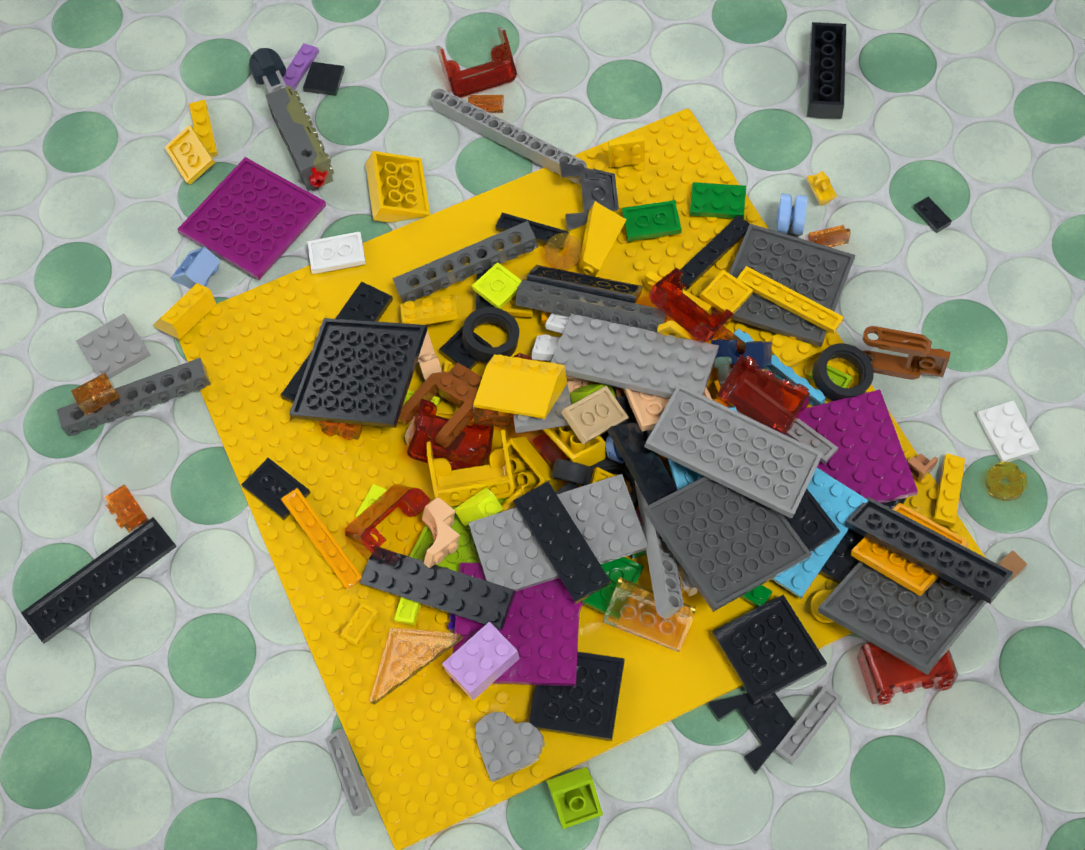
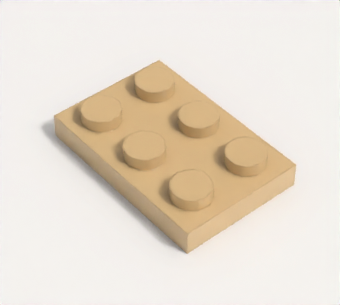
M607 386L568 406L561 412L583 445L607 432L611 426L619 425L629 418Z

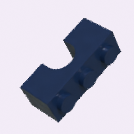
M711 340V344L719 345L716 358L730 357L732 359L731 364H734L735 368H747V365L753 366V369H764V366L771 365L772 342H746V351L742 355L737 350V340Z

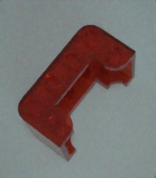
M871 642L861 646L857 656L872 705L877 703L879 705L889 704L896 693L908 694L920 687H923V689L935 687L936 689L939 688L940 691L952 688L959 675L950 649H948L928 675Z

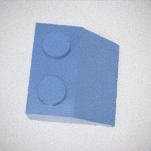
M206 247L190 251L170 279L190 289L196 283L206 286L209 282L207 279L218 270V264L221 260Z

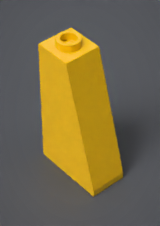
M594 202L588 213L579 262V269L586 275L596 276L627 220L597 202Z

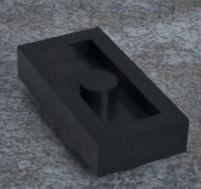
M929 196L914 205L913 209L935 233L951 225L952 220Z

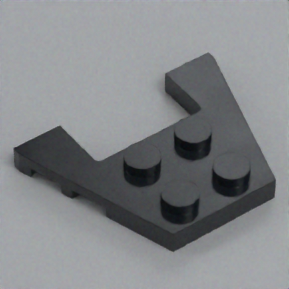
M564 161L559 162L561 179L579 178L583 213L565 214L567 231L587 224L588 213L594 202L613 212L618 211L619 206L614 173L581 167V165L576 166Z
M748 693L708 703V708L718 722L737 711L761 746L744 756V760L754 774L760 770L761 766L796 723L776 693L756 704L752 702Z

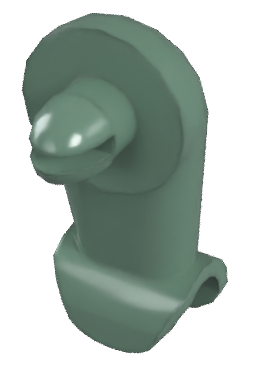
M718 357L715 359V368H718V381L724 394L732 392L735 387L730 368L732 363L730 357Z

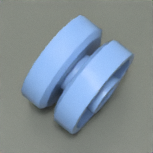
M781 193L776 220L778 222L777 232L787 234L789 223H792L793 235L803 236L807 195H797L795 205L791 206V194Z

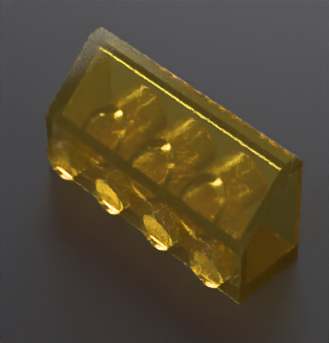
M619 577L602 622L680 652L693 621L696 607L683 602L682 608L671 618H662L656 610L653 590Z

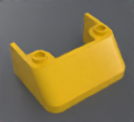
M501 430L503 448L495 449L491 452L489 465L451 470V464L447 459H434L431 442H427V457L435 499L439 497L450 507L457 506L485 487L494 493L497 499L507 498L512 495L514 485L505 430Z

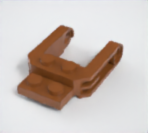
M869 326L863 333L862 340L868 346L908 354L907 357L864 350L863 352L872 360L871 364L874 373L909 380L918 379L922 374L937 377L944 376L951 352L943 349H932V341L925 335L878 326ZM874 333L878 336V339L870 340L867 335Z
M459 363L449 373L446 371L432 373L403 405L398 420L405 425L409 423L414 416H418L438 393L441 397L460 407L436 436L435 442L443 448H447L479 412V408L474 407L473 404L482 376Z

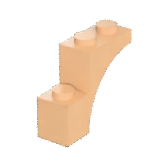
M428 332L426 333L417 361L424 381L432 373L442 372Z
M439 497L425 506L422 521L427 524L434 537V544L427 550L424 564L428 568L441 563L445 556L449 553L453 554L459 546L460 535L451 528L454 524L456 511Z

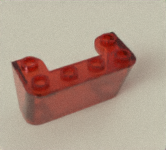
M740 355L717 393V398L730 407H736L737 411L787 436L811 400L810 392H808L809 389L802 384L796 386L785 379L779 380L775 378V374L767 369L765 371L760 370L754 358L750 356L745 358Z
M395 484L346 527L345 536L368 561L373 553L387 541L375 528L397 507L407 517H416L424 510L431 499L419 488ZM371 534H374V535L377 536V538H378V543H377V541L375 540V538H374Z

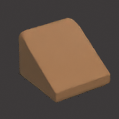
M1012 550L999 565L1013 572L1011 582L1025 570L1027 563Z

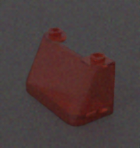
M677 268L654 284L649 293L651 302L701 342L719 337L735 315L728 309L722 313H718L719 311L715 309L710 315L683 293L686 285L681 283L683 273Z
M421 399L408 443V456L412 459L428 463L427 442H431L433 458L447 459L451 464V470L485 465L491 453L495 421L487 418L476 419L472 426L467 425L447 448L438 445L435 440L437 434L449 419L437 416V406L431 401Z

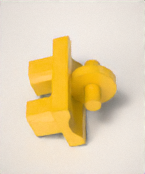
M824 171L816 175L807 176V181L821 206L829 204L831 200L837 198V194L830 183V178L826 176Z

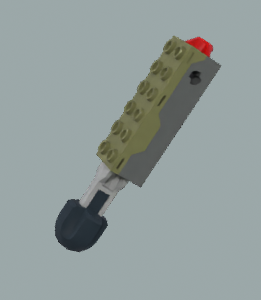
M259 48L250 57V72L255 82L260 85L265 84L269 92L265 96L272 118L307 191L333 182L332 174H334V171L330 164V157L328 153L325 154L322 141L317 139L319 136L316 129L312 127L311 118L305 114L307 112L304 104L299 102L301 99L298 92L293 91L291 85L286 86L282 78L286 74V67L281 57L273 49Z

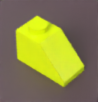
M485 487L454 510L461 523L467 526L469 522L497 514L503 508L494 493Z

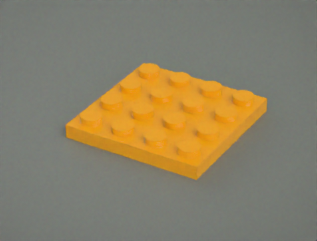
M898 503L893 508V510L966 548L968 547V540L905 505ZM866 537L851 552V556L919 596H922L939 577Z

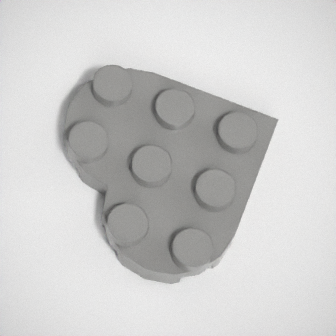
M503 712L488 714L475 727L477 744L492 782L500 780L538 761L542 748L545 746L544 737L539 729L528 722L516 724L512 718Z

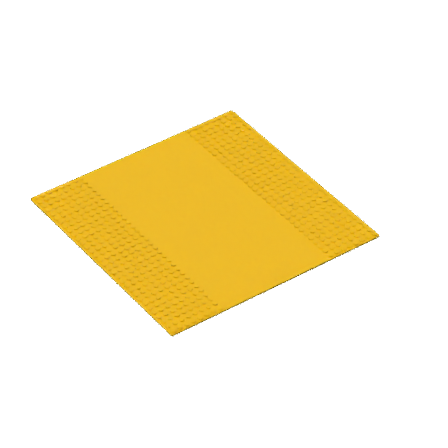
M689 108L614 138L621 139L644 135V163L610 168L608 141L573 155L586 162L588 169H597L615 174L619 206L618 211H615L616 214L623 217L622 208L675 200L682 228V234L628 241L625 225H623L596 277L643 286L642 293L635 304L659 309L670 307L678 325L698 337L700 342L711 344V340L716 339L733 340V333L737 329L748 333L754 341H765V339L778 334L714 314L713 306L711 316L706 321L703 318L696 317L689 310L680 308L675 302L666 300L661 294L653 292L645 286V275L649 271L669 281L733 220L732 218L690 216L693 182L740 184ZM546 167L364 242L363 249L366 261L364 265L312 274L311 265H308L219 302L179 340L188 362L201 358L206 366L211 385L201 389L200 392L395 850H403L743 686L714 639L712 631L757 607L739 597L713 612L698 590L697 594L689 596L686 591L682 593V608L671 618H662L656 610L647 555L632 559L631 555L625 556L644 566L619 621L584 604L579 616L578 652L625 659L612 741L540 730L544 737L545 746L542 748L539 760L524 769L492 782L477 744L476 724L482 718L494 712L505 713L516 724L522 722L529 723L536 685L491 684L477 698L472 700L456 682H451V677L447 674L442 664L453 654L454 633H451L448 628L450 613L421 604L415 626L396 623L394 618L401 597L362 585L360 582L347 591L292 514L285 520H282L241 485L267 458H270L310 490L311 493L305 499L362 576L374 546L406 556L411 554L426 525L422 521L424 508L435 500L427 457V445L424 450L406 444L404 435L411 421L405 425L398 420L396 428L294 419L289 415L293 403L283 399L281 393L313 350L323 319H335L361 281L393 297V301L378 322L402 323L400 304H403L393 278L500 233V231H496L495 226L502 212L567 231L565 214L583 213L580 184L569 179H561L559 174ZM746 195L744 219L750 224L769 229ZM586 224L568 231L569 238L563 250L537 243L538 248L521 254L515 259L507 260L501 263V265L521 281L527 280L528 273L536 265L585 274L579 269V262ZM744 237L697 280L687 292L701 299V293L722 270L729 273ZM477 274L466 278L464 281L453 283L447 288L439 289L431 295L415 300L421 301L425 298L455 295L458 319L426 324L427 332L434 352L438 357L442 372L445 361L450 360L442 355L439 349L464 326L466 318L476 310V292L472 289V285L477 281ZM534 309L533 317L513 316L519 326V339L517 348L511 357L534 360L532 359V351L537 335L561 337L562 333L546 329V324H542L541 310ZM494 323L481 324L473 331L492 345V347H499L509 339L506 330ZM827 331L822 347L811 344L817 352L816 357L792 368L799 377L805 378L809 385L815 389L818 388L814 381L809 379V374L813 369L815 361L827 347L844 343L837 331L834 334ZM737 347L738 352L743 355L745 352ZM841 358L828 361L827 365L852 376V381L848 388L858 385L859 374L851 362ZM537 360V361H541V362L551 363V361ZM479 361L471 371L483 375L488 363ZM418 362L408 389L414 392L425 382ZM715 363L708 380L709 388H707L712 400L714 399V381H718V368H715ZM730 364V368L733 375L735 373V369H737L739 372H742V368H735L734 364ZM747 365V368H745L746 371L749 370V368H750L749 365ZM779 380L778 385H782L781 392H783V398H781L783 399L782 407L789 412L812 407ZM588 381V385L597 383L594 381ZM871 384L870 387L866 390L865 393H868V392H871V391H875V389H874V387L872 386V384ZM620 391L621 396H626L625 392ZM438 393L435 395V397L440 398L437 410L455 411V404L441 397ZM827 397L825 398V403L832 402ZM494 411L492 419L468 423L462 430L465 433V437L449 462L451 470L489 465L491 452L495 449L503 448L501 430H505L507 442L510 438L526 437L552 470L555 459L572 460L542 429L516 433L513 414ZM889 412L908 462L912 456L916 458L918 454ZM420 413L418 414V416H414L417 418H426L431 423L433 422L432 416ZM442 428L433 429V433L428 441L431 442L432 450L437 444L435 442L436 436ZM607 432L600 435V437L606 442L608 436ZM662 461L672 478L669 462ZM930 473L921 482L913 477L918 494L907 497L903 505L933 521L939 486ZM558 480L552 488L557 493L559 489L570 482ZM375 484L391 491V495L374 526L356 520L355 515L372 485ZM631 485L629 486V490H628L629 495H630L631 490H632ZM958 515L956 516L953 528L939 524L968 540L967 548L985 557ZM818 574L801 599L773 580L762 584L773 591L767 603L784 594L818 649L854 633L836 622L822 623L818 621L810 610L811 600L817 592L821 590L834 591L839 585L838 583ZM363 602L379 611V615L358 647L340 638L339 635L358 606Z

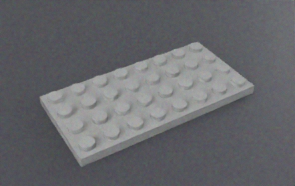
M571 313L551 363L565 365L567 376L670 399L678 384L704 395L719 345L684 339L682 337L675 338L673 335L664 336L658 332Z
M680 384L677 385L645 444L646 448L790 518H793L823 455L818 450Z
M622 474L557 494L600 564L644 551L648 547ZM517 508L469 522L488 582L514 589L517 592L559 578Z

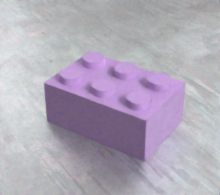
M488 622L442 664L447 674L474 700L520 658L514 646Z

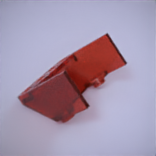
M497 27L501 44L492 48L490 53L491 62L462 71L456 61H447L444 49L441 46H436L443 73L451 92L459 98L515 80L517 71L505 29Z

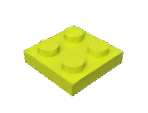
M497 262L472 285V289L494 307L501 309L517 294V288L522 281Z

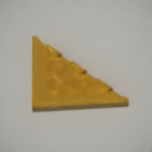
M391 628L369 702L374 705L460 642L463 636L455 633Z

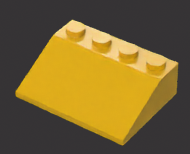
M372 151L365 165L373 220L391 223L424 218L431 215L422 159Z
M494 354L485 368L473 405L476 408L546 419L567 385L565 365Z

